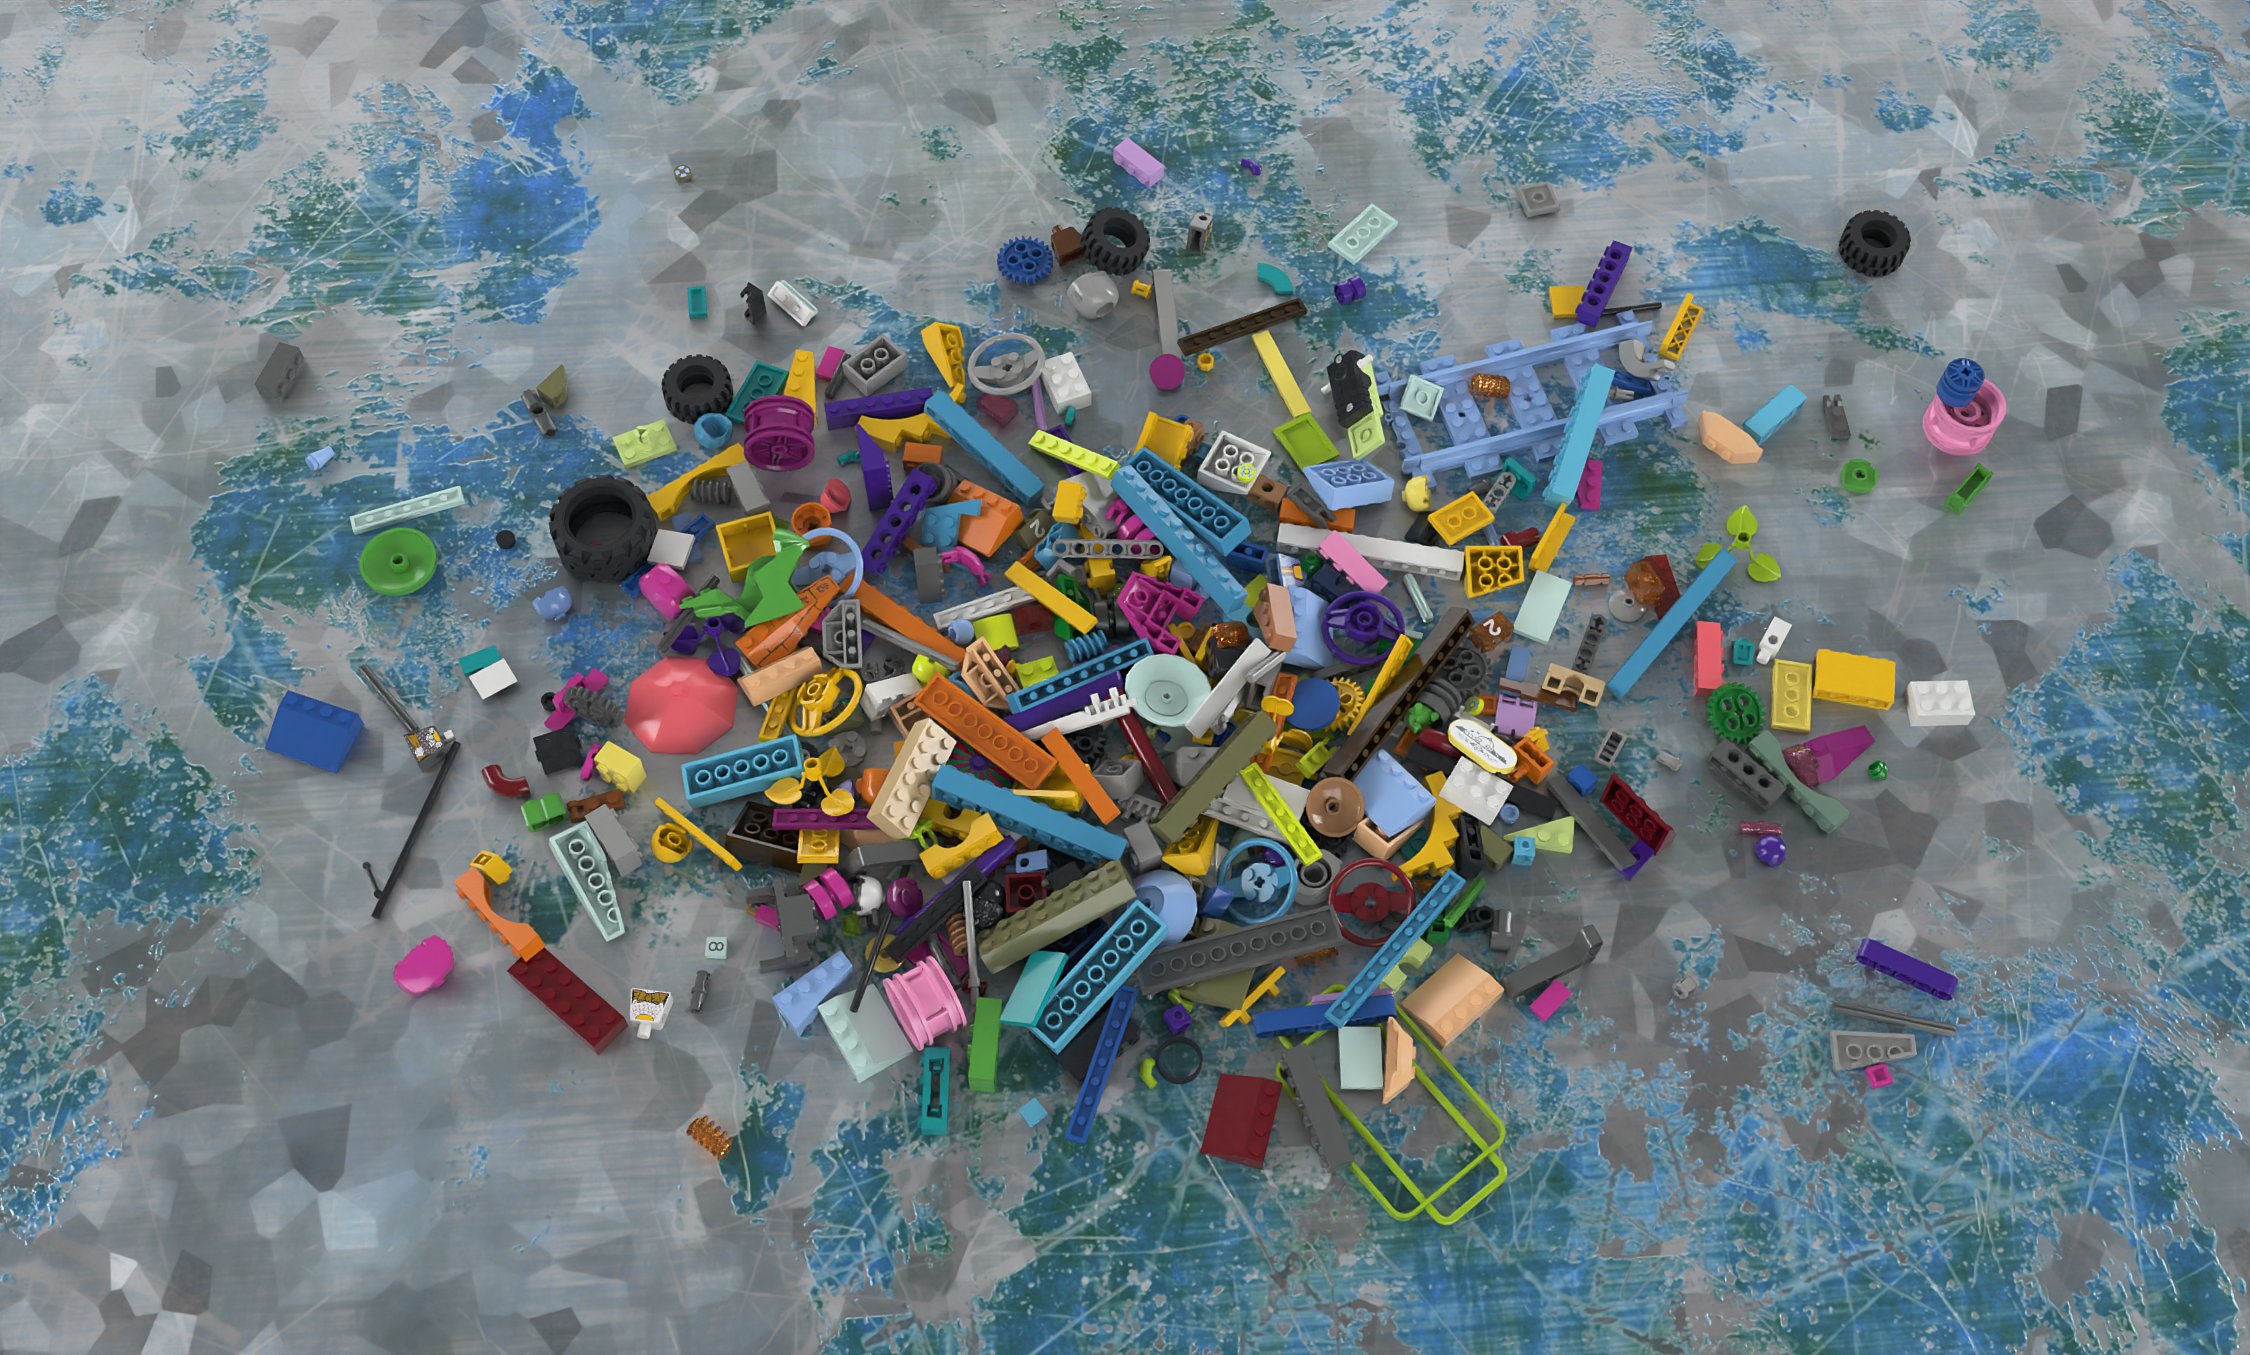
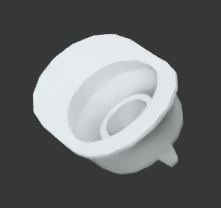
M1219 843L1214 845L1211 864L1207 873L1200 876V879L1204 881V885L1208 888L1217 886L1219 867L1223 858L1229 852L1228 849L1220 846ZM1231 862L1226 871L1225 881L1230 880L1231 878Z

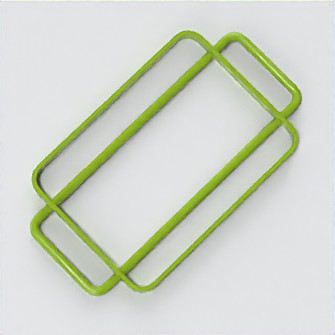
M1333 984L1320 994L1344 992L1347 986ZM1312 1000L1305 1006L1312 1005ZM1395 1003L1397 1017L1496 1126L1499 1131L1498 1141L1489 1146L1412 1060V1066L1415 1067V1076L1483 1151L1480 1156L1427 1199L1321 1076L1320 1078L1328 1098L1420 1203L1410 1213L1403 1214L1396 1211L1353 1161L1349 1168L1387 1213L1396 1220L1408 1221L1425 1209L1437 1223L1451 1225L1506 1179L1507 1168L1494 1152L1505 1138V1126ZM1380 1023L1370 1024L1372 1027H1380L1381 1037L1386 1041V1029ZM1328 1030L1316 1031L1301 1044L1306 1043L1308 1047ZM1287 1036L1278 1037L1286 1049L1295 1047ZM1278 1062L1275 1069V1080L1283 1083L1282 1090L1296 1105L1295 1097L1297 1096L1281 1077L1280 1062ZM1488 1157L1498 1168V1175L1450 1216H1442L1431 1203Z

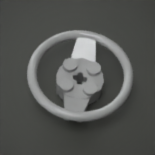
M1003 333L993 336L982 342L972 353L968 362L969 378L976 388L987 394L999 396L1015 394L1028 388L1038 379L1045 364L1044 351L1035 339L1024 334ZM1019 340L1028 343L1034 348V350L1021 357L1017 352H1011L1010 354L994 357L991 360L990 366L975 367L979 355L986 348L1000 341ZM1036 367L1032 375L1027 379V374ZM982 382L995 384L996 387L999 386L1003 388L989 387L983 384Z

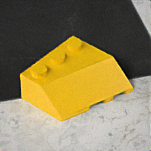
M1522 546L1465 547L1463 561L1464 589L1468 599L1524 582Z

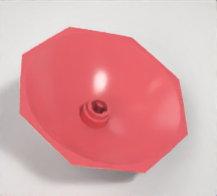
M666 656L631 682L624 722L651 752L697 755L733 728L738 687L728 676L714 673L709 668V658Z

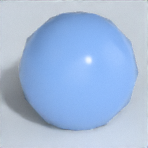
M957 619L948 628L949 638L958 645H965L974 637V627L966 619Z

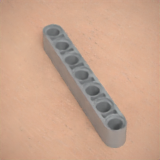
M1170 269L1152 270L1161 355L1172 354L1181 359L1180 347L1177 344L1179 335Z

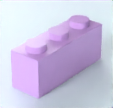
M1129 138L1113 149V160L1115 163L1121 165L1129 174L1135 176L1147 187L1150 188L1163 178L1164 165Z

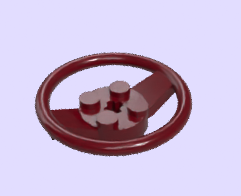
M1363 858L1348 864L1335 876L1329 888L1327 906L1333 904L1342 936L1345 939L1363 947H1381L1395 931L1379 939L1361 938L1352 934L1343 926L1337 912L1354 914L1361 921L1373 923L1385 918L1389 912L1407 910L1404 922L1416 908V896L1411 881L1398 866L1379 858ZM1365 866H1378L1391 871L1400 879L1406 890V893L1387 891L1384 886L1378 883L1364 882L1355 887L1352 892L1336 895L1343 879L1352 871ZM1371 896L1374 904H1372L1371 908H1368V905H1365V901Z

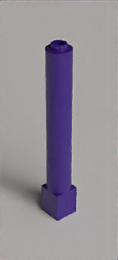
M1003 834L1004 839L985 850L916 914L911 915L893 931L896 936L972 865H975L987 877L1016 850V841L1010 835L1006 837Z

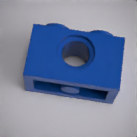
M1242 541L1227 555L1226 565L1262 575L1266 566L1265 558H1268L1269 548Z

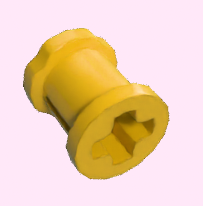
M1135 279L1131 288V294L1144 296V299L1148 300L1153 285H1146Z

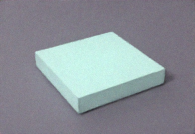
M1412 374L1407 383L1399 409L1432 422L1444 388Z

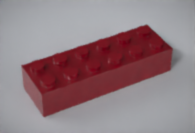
M545 947L527 962L520 957L507 970L515 983L598 1056L628 1026L624 1016Z

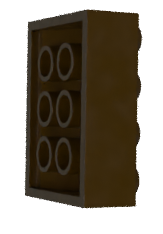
M747 801L726 834L725 850L735 857L801 874L804 863H797L800 830H773L774 809L779 808Z

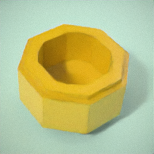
M1202 353L1198 356L1197 367L1200 370L1209 371L1213 368L1214 357L1211 354Z

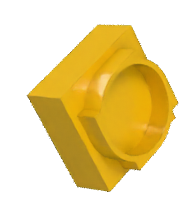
M771 511L716 525L732 583L746 579L750 563L762 556L776 555L773 542L776 527Z

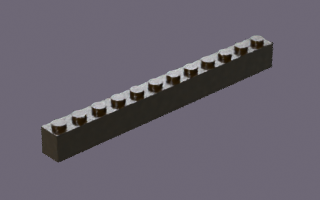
M1449 608L1323 769V773L1327 778L1340 777L1351 782L1355 780L1476 623L1468 609Z

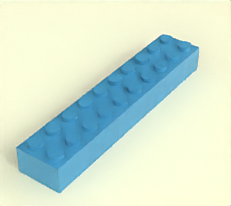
M941 764L931 785L932 799L945 802L947 805L961 811L966 808L982 813V815L988 812L997 826L1088 863L1090 861L1099 868L1104 867L1110 861L1117 859L1121 861L1125 854L1128 840H1125L1122 835L1108 833L1100 826L1094 827L1087 824L1081 818L1074 819L1069 817L1066 812L1052 810L1044 803H1035L1025 795L1018 796L1013 794L1008 788L1003 787L1001 789L996 787L991 781L979 780L975 775L968 772L962 773L952 765L945 766Z

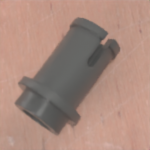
M1483 479L1480 483L1468 487L1467 491L1468 493L1474 491L1478 496L1485 492L1488 493L1492 485L1488 479Z

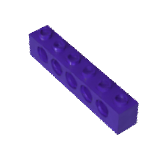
M1613 240L1611 246L1606 247L1604 252L1605 258L1601 257L1598 264L1600 268H1596L1592 278L1594 281L1590 280L1586 289L1589 291L1584 292L1581 299L1583 303H1579L1575 313L1578 314L1577 322L1596 328L1629 260L1633 247Z
M913 468L861 552L864 570L878 578L880 574L885 572L887 563L890 558L895 556L899 543L905 540L909 527L914 525L917 514L924 509L927 498L936 489L937 483L932 477ZM916 489H921L918 495H914ZM911 504V508L904 511V507ZM901 520V524L894 527L895 522ZM891 536V540L884 543L885 538ZM882 552L881 556L875 559V554Z

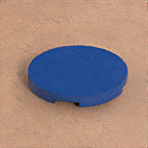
M1308 678L1299 681L1296 684L1291 700L1294 711L1291 715L1286 716V720L1295 729L1311 732L1319 731L1329 726L1336 719L1341 704L1336 688L1330 682L1320 678Z

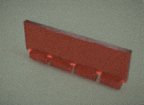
M1666 554L1645 556L1644 559L1639 561L1642 573L1645 574L1644 579L1648 590H1650L1649 594L1655 606L1658 620H1661L1680 598V593Z

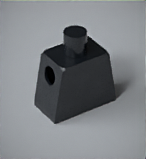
M1073 861L1046 875L1045 878L1049 881L1054 891L1069 886L1073 881L1084 878L1090 872L1097 871V869L1090 861L1082 867Z

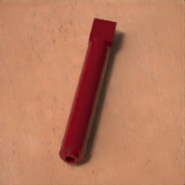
M1122 689L1117 690L1119 696L1125 694ZM1111 695L1105 697V700L1112 699ZM1129 707L1130 713L1117 717L1116 720L1136 757L1141 761L1142 768L1165 808L1177 795L1178 791L1135 714L1133 707Z

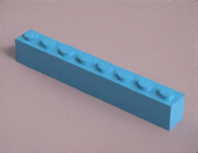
M939 390L925 402L924 412L1027 507L1043 494L1045 484L1041 478L1036 477L1026 465L1019 462L1017 457L1007 451L1000 441L995 440L987 429H983L975 418L970 417L962 406L957 405L950 395Z
M1147 637L1141 638L1008 694L1005 697L1012 714L1020 713L1154 654Z

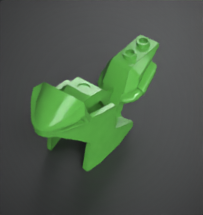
M776 528L773 535L776 555L762 556L750 563L744 590L740 597L735 600L721 589L711 590L709 587L700 591V596L696 598L689 596L683 599V604L679 605V608L693 607L696 617L700 618L722 616L734 612L745 620V628L802 609L804 604L797 596L798 591L791 583V579L804 550L810 546L809 540L793 531Z

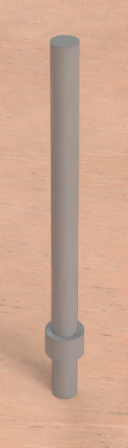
M963 881L970 976L968 988L971 989V1003L975 1005L977 997H979V987H981L977 971L971 881Z

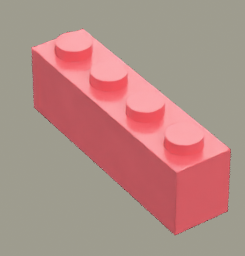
M1697 621L1693 630L1694 696L1708 698L1713 696L1712 691L1716 690L1718 686H1724L1725 684L1721 676L1724 673V664H1721L1724 648L1721 647L1723 631L1720 629V623Z

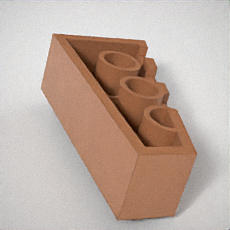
M1267 583L1264 590L1260 591L1259 599L1253 612L1268 647L1290 652L1297 640L1289 590L1287 587Z

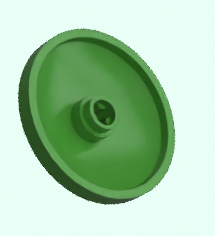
M393 528L378 534L367 543L360 556L359 568L363 579L371 589L383 595L401 596L420 589L431 579L437 567L438 557L432 541L424 533L412 528Z

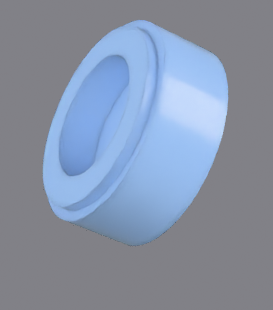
M1513 804L1503 805L1498 814L1499 819L1505 824H1514L1519 817L1518 808Z

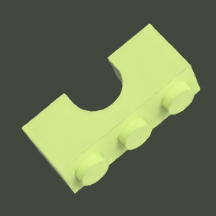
M1419 937L1378 987L1392 988L1394 995L1407 978L1400 970L1399 965L1409 963L1418 969L1430 956L1433 947Z

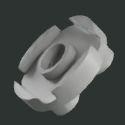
M857 732L839 733L828 742V750L836 746L844 759L845 766L857 768L864 762V758L867 755V745ZM846 747L852 748L850 754L843 753L842 751Z

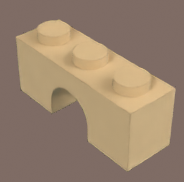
M1550 663L1542 688L1558 694L1563 690L1571 691L1579 696V701L1597 707L1606 682Z

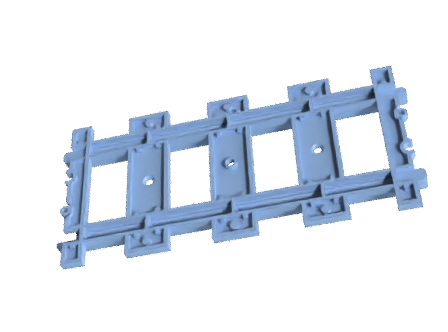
M1629 310L1615 315V320L1618 324L1616 327L1589 333L1585 324L1577 323L1551 330L1550 335L1554 342L1524 349L1519 338L1488 345L1485 347L1488 359L1458 366L1453 354L1420 362L1419 368L1423 375L1418 377L1444 388L1437 408L1454 443V447L1423 454L1405 411L1399 409L1409 378L1391 382L1387 371L1375 373L1374 377L1379 396L1385 394L1389 396V400L1381 402V407L1385 414L1383 422L1386 425L1392 423L1391 430L1396 439L1395 446H1402L1404 448L1399 453L1404 458L1401 467L1403 473H1412V478L1427 475L1429 484H1426V486L1432 491L1437 489V484L1433 477L1434 473L1464 466L1470 481L1500 473L1504 466L1500 458L1501 456L1528 449L1532 450L1537 463L1555 459V456L1559 455L1561 450L1558 448L1559 443L1566 435L1564 428L1567 422H1570L1571 417L1557 419L1534 369L1564 362L1577 391H1580L1581 385L1579 383L1582 376L1586 374L1587 369H1591L1595 363L1605 366L1599 352L1619 348L1620 342L1632 339L1643 342L1646 362L1658 361L1657 353H1649V351H1652L1653 345L1649 344L1646 338L1651 333L1653 321L1638 323L1633 311ZM1660 375V381H1649L1653 396L1627 403L1618 399L1614 401L1613 398L1607 397L1596 432H1598L1604 446L1637 438L1639 433L1634 424L1637 421L1664 415L1670 429L1687 425L1688 419L1681 404L1687 402L1689 391L1684 390L1674 393L1671 385H1669L1671 377L1669 375H1664L1663 377ZM1498 378L1521 430L1491 437L1467 385ZM1464 413L1465 417H1460L1458 414Z

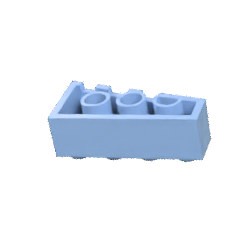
M840 950L772 998L775 1007L798 1037L803 1033L807 1025L811 1024L816 1018V1015L819 1013L817 1006L830 1000L854 975L853 965Z

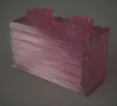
M984 392L976 400L977 409L1003 427H1006L1018 414L1016 401L1004 395H991Z

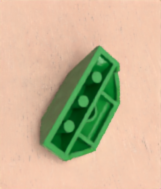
M1060 574L1057 578L1055 589L1092 615L1090 601L1083 589L1077 584V579ZM1052 611L1056 635L1067 641L1070 639L1075 641L1077 637L1083 638L1084 634ZM1094 626L1087 633L1089 637L1090 633H1095Z

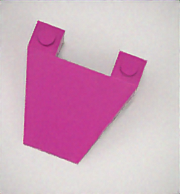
M1133 571L1116 601L1139 638L1147 637L1154 655H1174L1182 640L1165 630L1174 613L1189 622L1198 612L1204 598L1189 588H1179L1173 586V583L1156 581V578Z

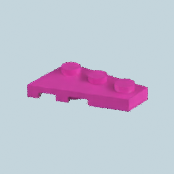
M1586 460L1575 493L1579 506L1582 509L1599 511L1602 461Z

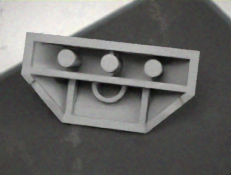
M860 599L840 600L837 606L822 621L823 657L842 669H863Z
M1182 747L1165 757V769L1171 780L1183 788L1219 747Z

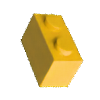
M1059 481L1052 515L1057 522L1079 524V519L1083 516L1082 504L1087 495L1086 489L1081 483Z

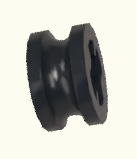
M547 692L541 697V704L546 711L552 712L556 710L554 704L547 703L548 700L552 701L554 699V692Z

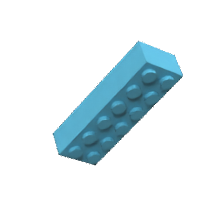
M797 735L786 736L682 764L681 769L687 801L693 809L767 790L775 782L786 777L800 781L802 779L801 773L805 772L802 746Z

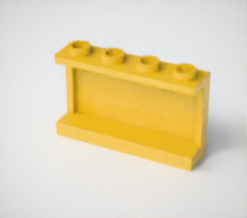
M1149 411L1133 456L1145 446L1180 471L1181 460L1187 454L1186 447L1188 441L1191 442L1194 435L1191 425H1184Z
M1818 649L1814 656L1816 676L1811 698L1883 710L1890 709L1894 703V661L1870 658L1865 655H1852L1847 652H1834L1829 649Z
M1059 764L1038 790H1029L1017 780H1015L1010 789L1013 794L1018 796L1025 795L1033 802L1038 804L1044 803L1055 811L1079 812L1085 800ZM1085 764L1092 773L1089 764Z

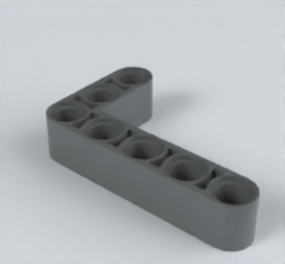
M937 837L938 845L947 848L944 837ZM924 838L927 845L932 847V838ZM919 839L859 846L839 862L842 877L849 883L859 880L856 878L857 875H866L875 868L923 863L919 854L925 851Z
M1590 924L1577 932L1570 946L1503 977L1499 983L1504 988L1509 1000L1516 999L1589 964L1596 958L1604 942L1593 924Z

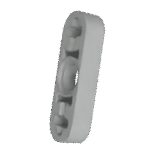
M1504 472L1499 476L1483 500L1486 507L1490 505L1491 501L1494 502L1493 506L1488 508L1493 515L1496 514L1515 485L1516 477L1510 472ZM1509 480V482H1507L1506 486L1504 487V481ZM1494 491L1502 492L1503 496L1497 497Z

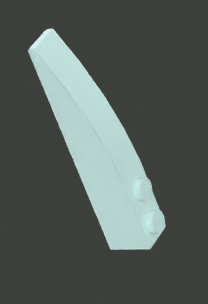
M587 821L549 838L551 851L606 943L624 934L625 930L608 870L606 856Z

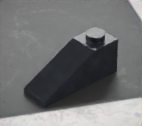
M1459 814L1457 832L1460 836L1456 841L1455 850L1457 875L1476 878L1486 865L1479 822L1474 816Z

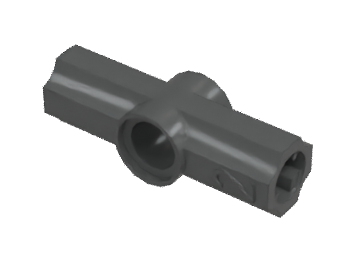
M530 389L524 391L520 397L543 438L551 439L555 437L558 430L536 391Z

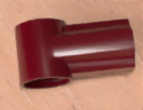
M1534 527L1517 533L1510 531L1500 538L1503 546H1522V550L1539 543L1541 540L1539 531Z

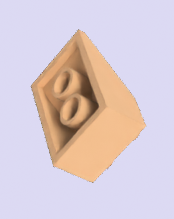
M1367 817L1358 823L1352 840L1374 858L1387 860L1424 824V820H1420L1395 835L1388 837Z

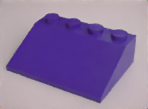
M855 424L869 511L889 508L891 505L890 500H894L888 458L884 459L883 451L860 424Z

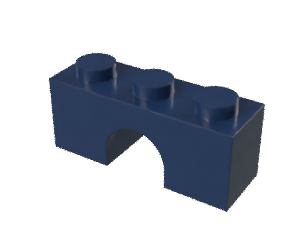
M1328 563L1312 576V589L1324 596L1330 604L1344 594L1363 591L1356 585L1348 591L1338 589L1337 585L1339 584L1341 573ZM1369 599L1349 600L1338 608L1340 610L1349 609L1359 604V602H1369Z

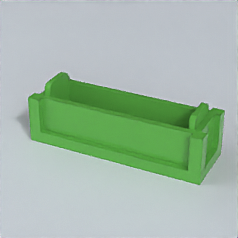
M1978 463L1973 472L1948 497L1945 505L1960 515L1989 482L1994 473Z

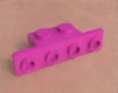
M594 668L586 677L580 673L571 677L567 685L555 694L552 701L556 710L547 718L544 725L550 730L555 731L565 728L577 716V713L571 712L572 709L567 708V704L563 703L564 700L562 698L567 688H573V686L579 688L581 686L585 690L588 688L591 692L596 691L598 693L609 681L608 676Z

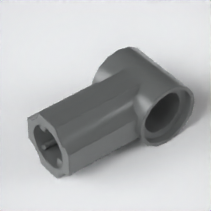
M1506 909L1494 910L1489 948L1510 951L1512 944V933H1510L1512 912Z

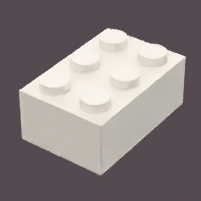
M1069 352L1045 360L1043 371L1039 377L1057 415L1066 414L1069 406L1075 407L1076 410L1090 406L1091 391L1073 353Z
M1967 680L1910 682L1903 692L1911 726L1968 725L1975 716Z
M1462 756L1438 796L1490 826L1514 786Z

